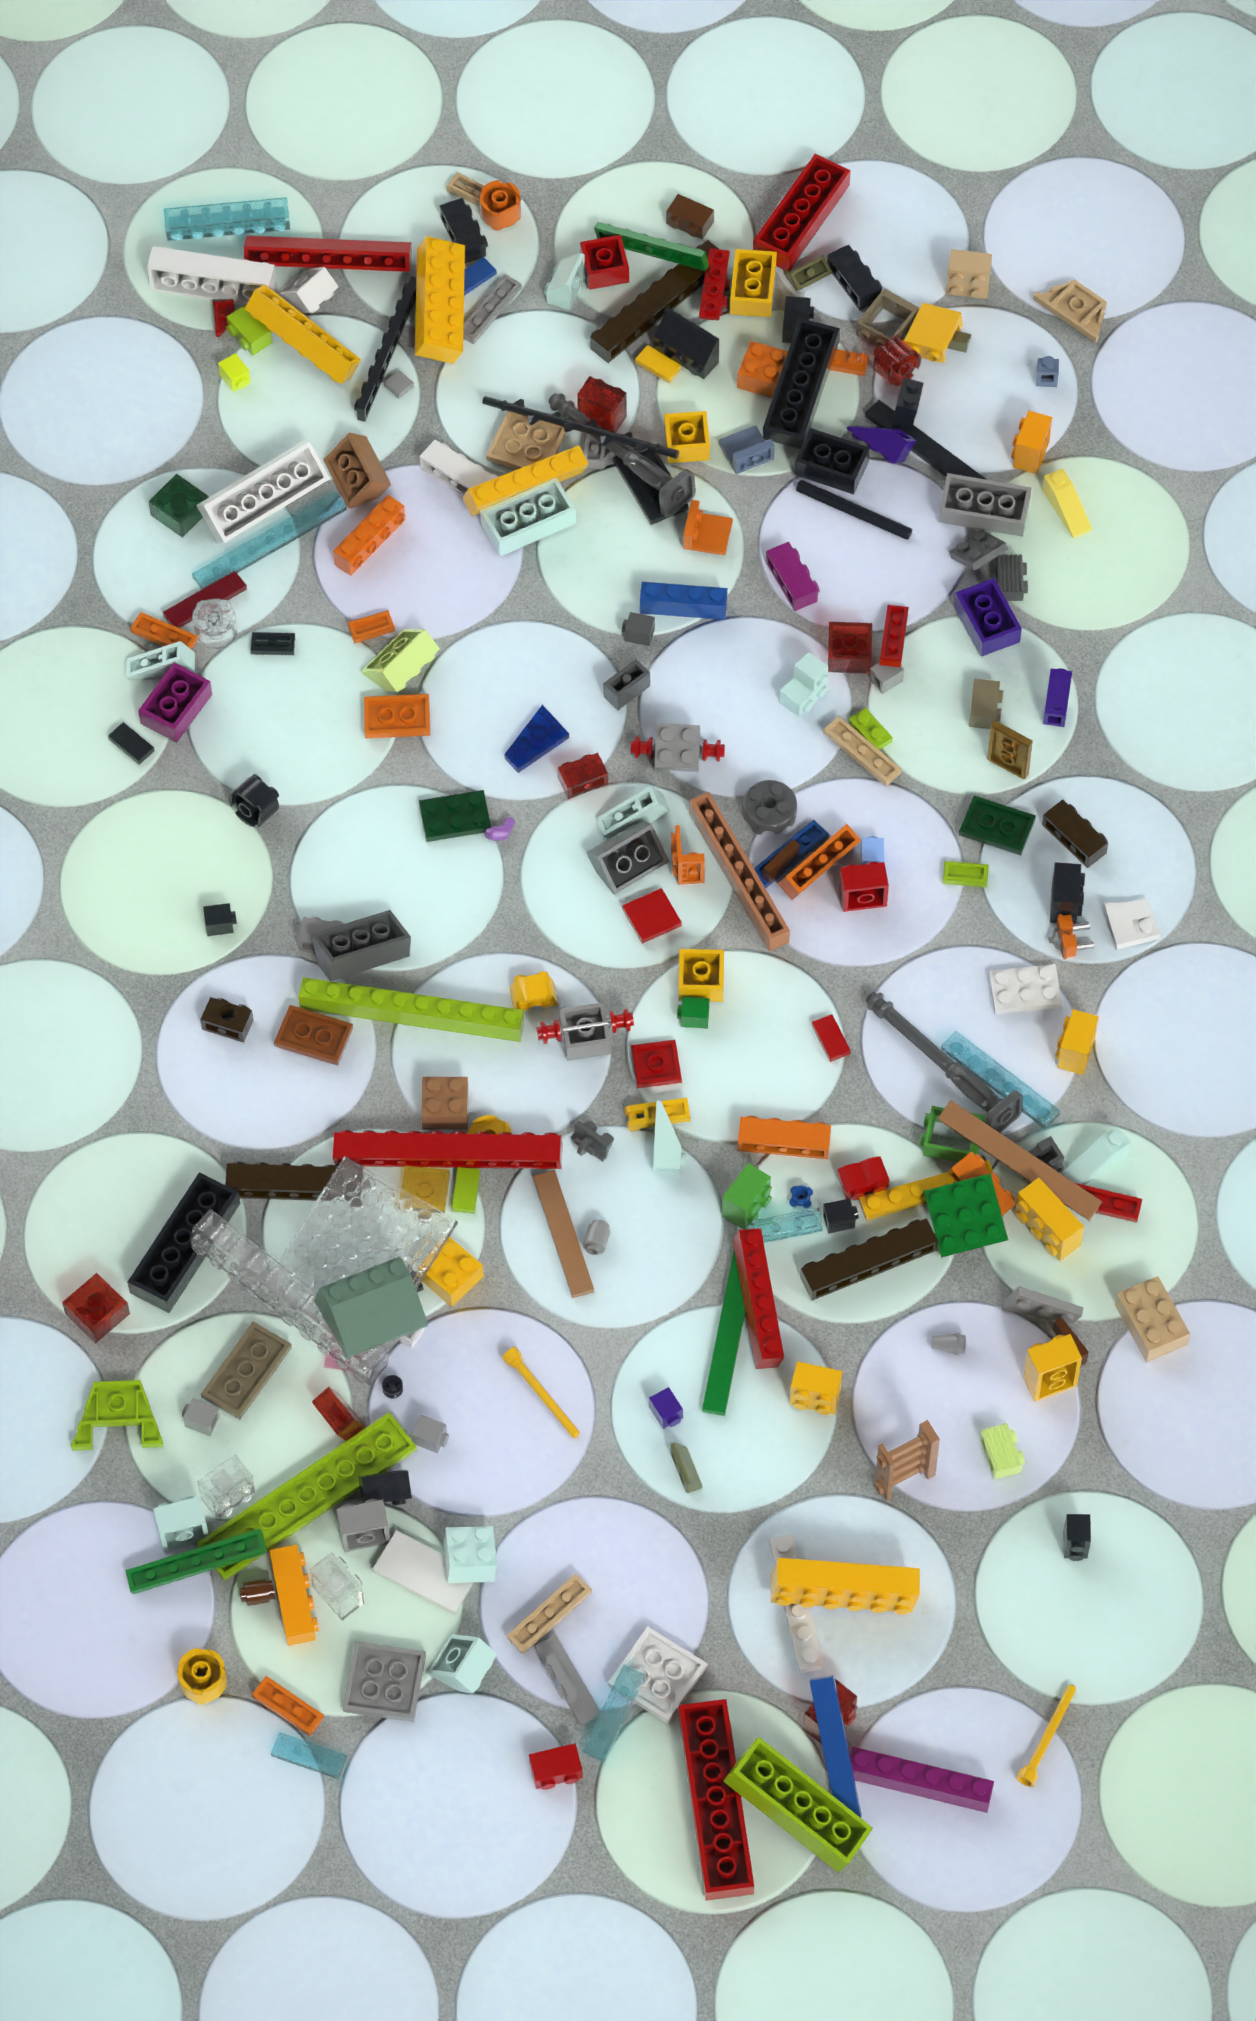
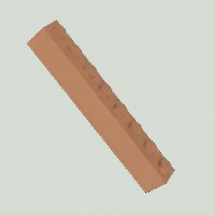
M707 792L689 800V814L769 952L788 944L790 938L788 926L711 794Z

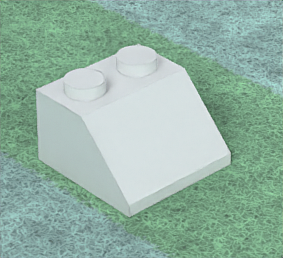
M325 267L305 268L277 294L301 313L311 314L320 308L319 304L330 299L334 295L333 292L338 288V285Z

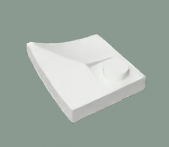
M1148 898L1130 902L1104 903L1117 950L1160 939V932Z

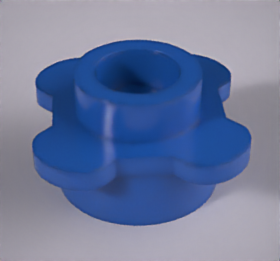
M802 1185L793 1186L790 1190L792 1198L789 1200V1204L792 1207H811L810 1197L813 1195V1190Z

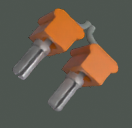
M1058 915L1057 928L1052 931V936L1048 938L1049 943H1053L1056 949L1061 950L1064 959L1076 956V952L1079 950L1094 948L1093 941L1078 943L1075 934H1072L1075 931L1090 929L1089 922L1073 923L1071 915ZM1056 931L1058 932V937L1061 940L1060 947L1057 945V942L1053 940L1055 938Z

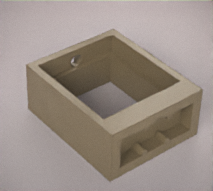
M883 289L858 320L856 335L862 340L876 345L880 350H885L892 354L907 335L919 311V307ZM883 309L905 320L892 338L870 327L871 323Z

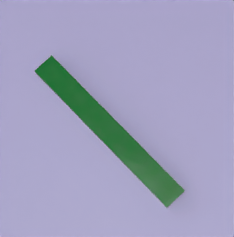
M735 1250L733 1251L702 1412L721 1416L726 1414L746 1312Z

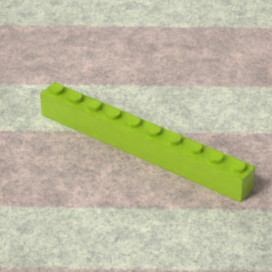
M305 977L302 979L298 996L300 1008L309 1011L516 1042L521 1041L524 1027V1010Z

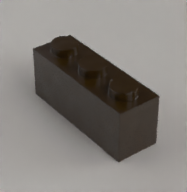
M1063 799L1043 815L1042 826L1086 868H1089L1107 853V838L1102 833H1098L1092 827L1089 820L1083 819L1077 813L1075 807L1067 804Z

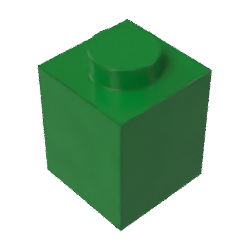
M683 997L682 1005L677 1007V1018L681 1019V1027L708 1029L710 999Z

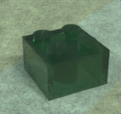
M175 474L148 501L150 515L183 538L203 518L196 505L209 498V496L180 475Z

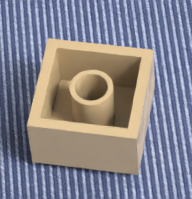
M951 249L946 294L987 299L992 254Z

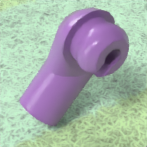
M506 817L502 826L486 829L485 837L492 841L507 839L515 824V820L511 817Z

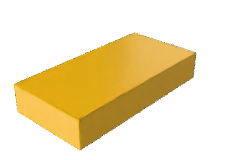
M649 345L635 358L636 364L667 383H670L681 370L680 364Z

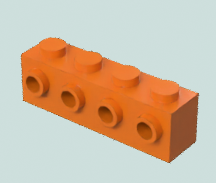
M387 495L333 550L334 565L351 576L406 520L404 505L390 495Z

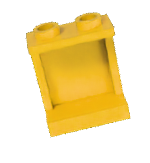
M922 303L904 339L905 352L913 357H921L932 362L944 363L946 360V349L955 331L960 332L963 327L962 313Z

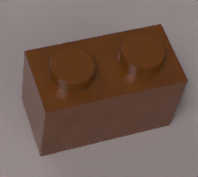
M677 194L666 211V224L702 240L714 223V209L680 194Z

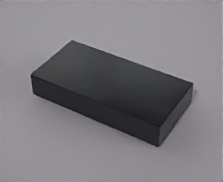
M124 722L108 735V739L139 765L155 751L151 744Z

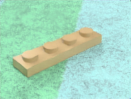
M840 716L823 729V734L884 786H888L901 774L902 769Z
M575 1573L507 1634V1640L524 1655L592 1593V1589Z

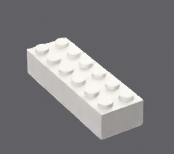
M152 246L147 264L151 291L213 301L234 300V304L246 305L254 290L263 285H267L277 293L275 265L266 262L259 263L246 259L240 260L226 256L220 257L206 253H194L187 250Z
M300 442L196 506L215 541L225 543L330 478L311 443Z

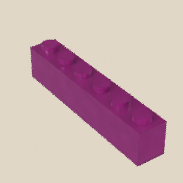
M852 1746L850 1758L855 1781L988 1813L994 1781Z

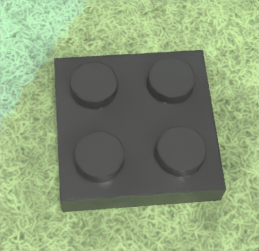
M982 530L975 533L968 540L957 544L949 553L953 560L975 571L1007 551L1008 547L1006 542Z

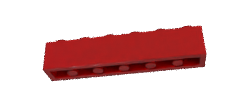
M761 1228L739 1230L733 1239L755 1368H778L784 1359V1352Z

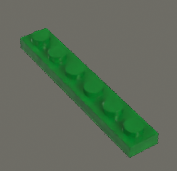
M597 222L594 227L597 239L621 235L623 246L626 250L706 271L709 266L706 252L699 248L688 247L662 238L659 239L647 234L633 232L629 229L615 227L611 224Z
M257 1529L125 1571L130 1592L137 1594L268 1553L263 1531Z

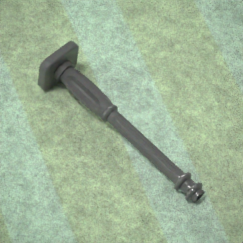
M554 393L549 398L548 402L551 410H558L560 417H567L572 421L583 424L591 420L574 407L573 401H566L564 394ZM591 435L593 438H595L597 441L601 443L600 437ZM615 441L605 445L606 448L621 458L624 465L628 466L637 476L660 491V512L666 518L673 516L695 496V476L690 470L684 469L672 479L663 469L637 453L636 450H631L624 444Z
M872 992L868 995L866 1002L868 1003L867 1007L869 1010H875L879 1019L884 1018L938 1065L946 1073V1077L951 1079L967 1098L988 1112L985 1118L987 1125L1001 1133L1019 1118L1023 1110V1095L1015 1090L1004 1099H999L981 1079L961 1066L960 1062H954L893 1008V1002H886L883 999V993Z

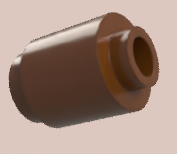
M266 1579L244 1582L243 1588H239L241 1602H246L247 1606L268 1603L271 1599H275L272 1580L266 1581Z

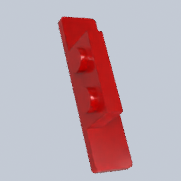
M709 249V266L705 273L699 311L700 319L718 321L720 316H722L723 308H727L728 295H725V292L730 291L731 279L727 278L729 250Z

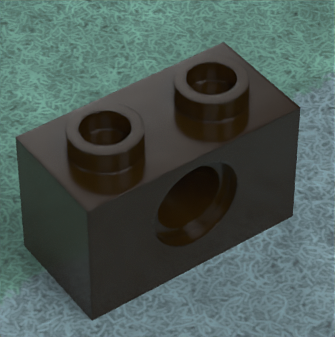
M210 997L200 1021L202 1030L244 1043L254 1019L252 1010L242 1004L235 1005L223 998L216 999ZM227 1016H231V1017H232V1018L229 1019V1020L223 1019V1018H225V1017H227Z

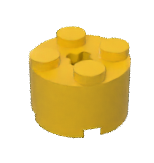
M195 1648L185 1653L180 1659L177 1676L181 1691L188 1699L201 1705L217 1699L223 1693L227 1686V1674L224 1662L217 1652L211 1649Z

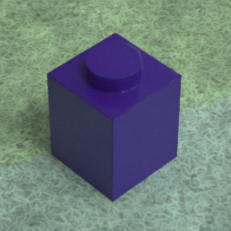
M669 1387L649 1397V1408L663 1429L668 1426L674 1427L681 1422V1419H683V1408Z

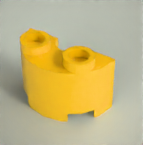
M542 971L536 975L529 976L517 975L513 978L514 983L510 987L513 1009L526 1011L530 1010L533 1006H542L543 1008L558 1006L554 982L549 977L548 972Z

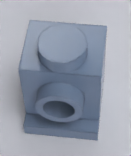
M1051 356L1038 358L1036 386L1057 387L1059 359H1054ZM1041 375H1053V379L1041 378Z

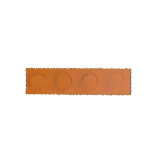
M846 824L777 884L793 900L856 846L861 839Z
M756 1116L740 1117L738 1151L828 1159L831 1125H826L823 1122L804 1123L801 1120L782 1121L778 1118L761 1119Z

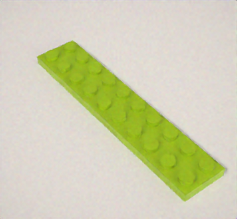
M389 1412L198 1541L197 1546L199 1548L261 1529L267 1551H269L360 1489L358 1476L386 1472L417 1451V1446ZM263 1555L215 1570L222 1580L226 1581Z

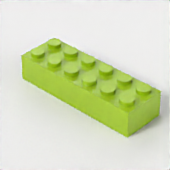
M759 1736L747 1747L724 1779L727 1785L837 1873L850 1863L873 1829V1827Z

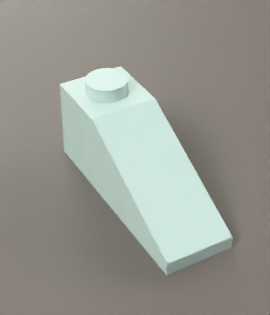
M179 641L126 659V678H163L173 663L193 672L195 671V652Z
M649 786L596 819L603 836L608 837L622 832L640 820L652 823L669 813L670 810L663 793Z
M656 1100L653 1172L681 1173V1167H685L686 1153H682L681 1144L662 1102Z
M1116 1126L1097 1139L1062 1172V1175L1074 1183L1085 1185L1129 1155L1131 1141Z

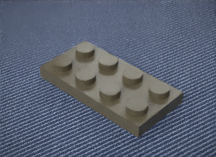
M252 1322L202 1391L201 1398L241 1420L289 1353L292 1344L257 1323Z

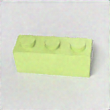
M403 629L361 672L385 691L399 692L406 687V682L410 678L420 673V668L424 664L429 663L435 658L434 654L440 649L425 629Z

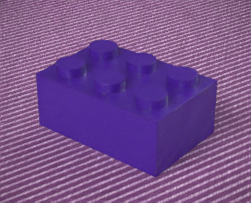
M995 578L955 592L954 608L981 657L1020 643L1022 628Z

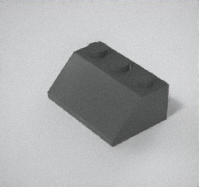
M643 820L638 821L586 852L596 873L613 894L620 892L669 862L652 824Z

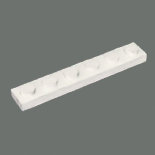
M793 1534L769 1538L774 1565L777 1558L798 1559ZM800 1604L784 1606L799 1672L823 1669V1661L810 1608L802 1607Z

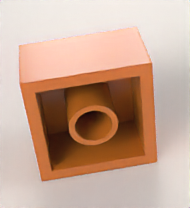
M751 341L737 373V388L773 398L788 351Z

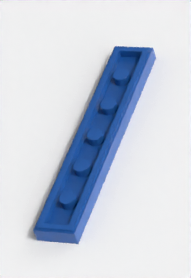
M830 1675L811 1678L809 1682L832 1795L861 1818L862 1813L835 1677Z

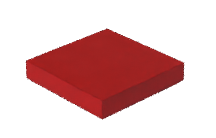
M662 888L622 905L625 915L642 944L682 926L680 918Z
M676 1040L631 1045L637 1089L682 1083Z

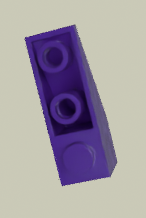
M860 425L848 426L846 428L852 433V437L869 444L868 447L872 451L882 453L885 456L884 459L892 464L905 462L916 442L914 438L901 429Z
M1063 668L1050 669L1043 719L1044 725L1065 727L1072 671H1067Z

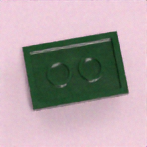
M484 790L419 800L426 842L485 833L486 829L491 828Z
M974 795L959 830V836L1022 855L1035 823L1036 815Z

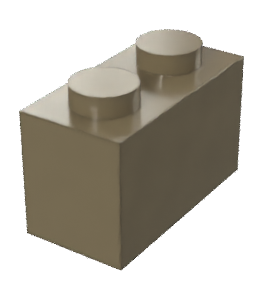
M974 679L969 727L991 729V725L995 720L1000 722L1001 709L997 708V705L1002 703L1004 691L999 690L1000 681Z

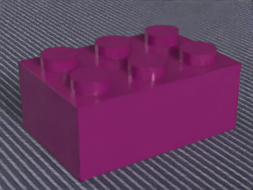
M173 663L139 708L140 724L177 743L212 696L211 682Z

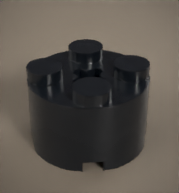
M256 774L248 777L228 797L230 806L234 805L237 809L235 812L237 817L251 827L255 825L260 827L279 809L278 791L274 787H269Z

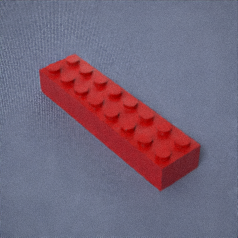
M722 1699L678 1705V1717L705 1901L754 1895L755 1886L741 1795L724 1782V1779L736 1764L727 1700Z

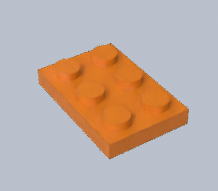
M429 694L364 697L365 739L431 736Z

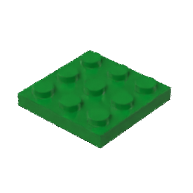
M991 1173L924 1191L934 1232L938 1239L941 1258L1009 1240Z

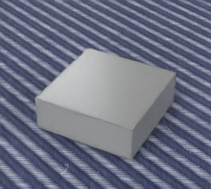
M399 370L384 382V387L399 399L414 387V382Z

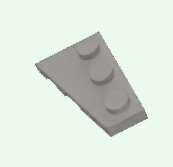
M1020 1286L1003 1301L1001 1310L1052 1320L1063 1318L1066 1323H1074L1082 1316L1084 1307Z

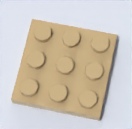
M507 411L487 452L486 460L515 470L556 455L567 432H564V427L541 420L533 425H529L527 416Z

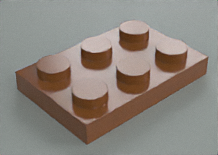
M289 1005L275 1038L274 1046L338 1066L353 1030V1024Z

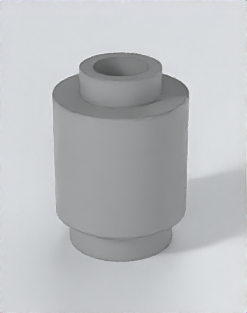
M596 1219L589 1224L583 1241V1248L587 1253L598 1255L605 1251L610 1235V1226L607 1222Z

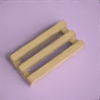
M457 172L446 186L447 191L480 207L479 197L481 193L473 190V188L481 192L484 185Z

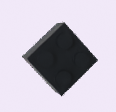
M1055 862L1049 923H1057L1059 914L1071 915L1073 923L1077 922V916H1082L1085 873H1081V864Z

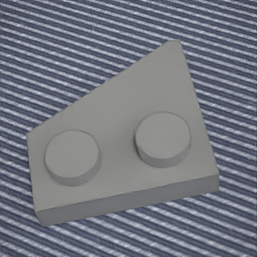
M586 433L584 455L589 463L586 468L604 469L616 454Z

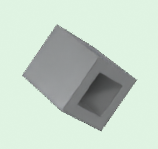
M877 663L870 668L869 680L881 694H884L903 682L904 667L902 664L901 668L881 666Z
M192 1398L190 1404H186L182 1411L185 1427L211 1436L220 1418L218 1407L196 1398Z
M420 1415L412 1431L411 1438L415 1445L438 1453L441 1446H446L449 1434H447L446 1424Z

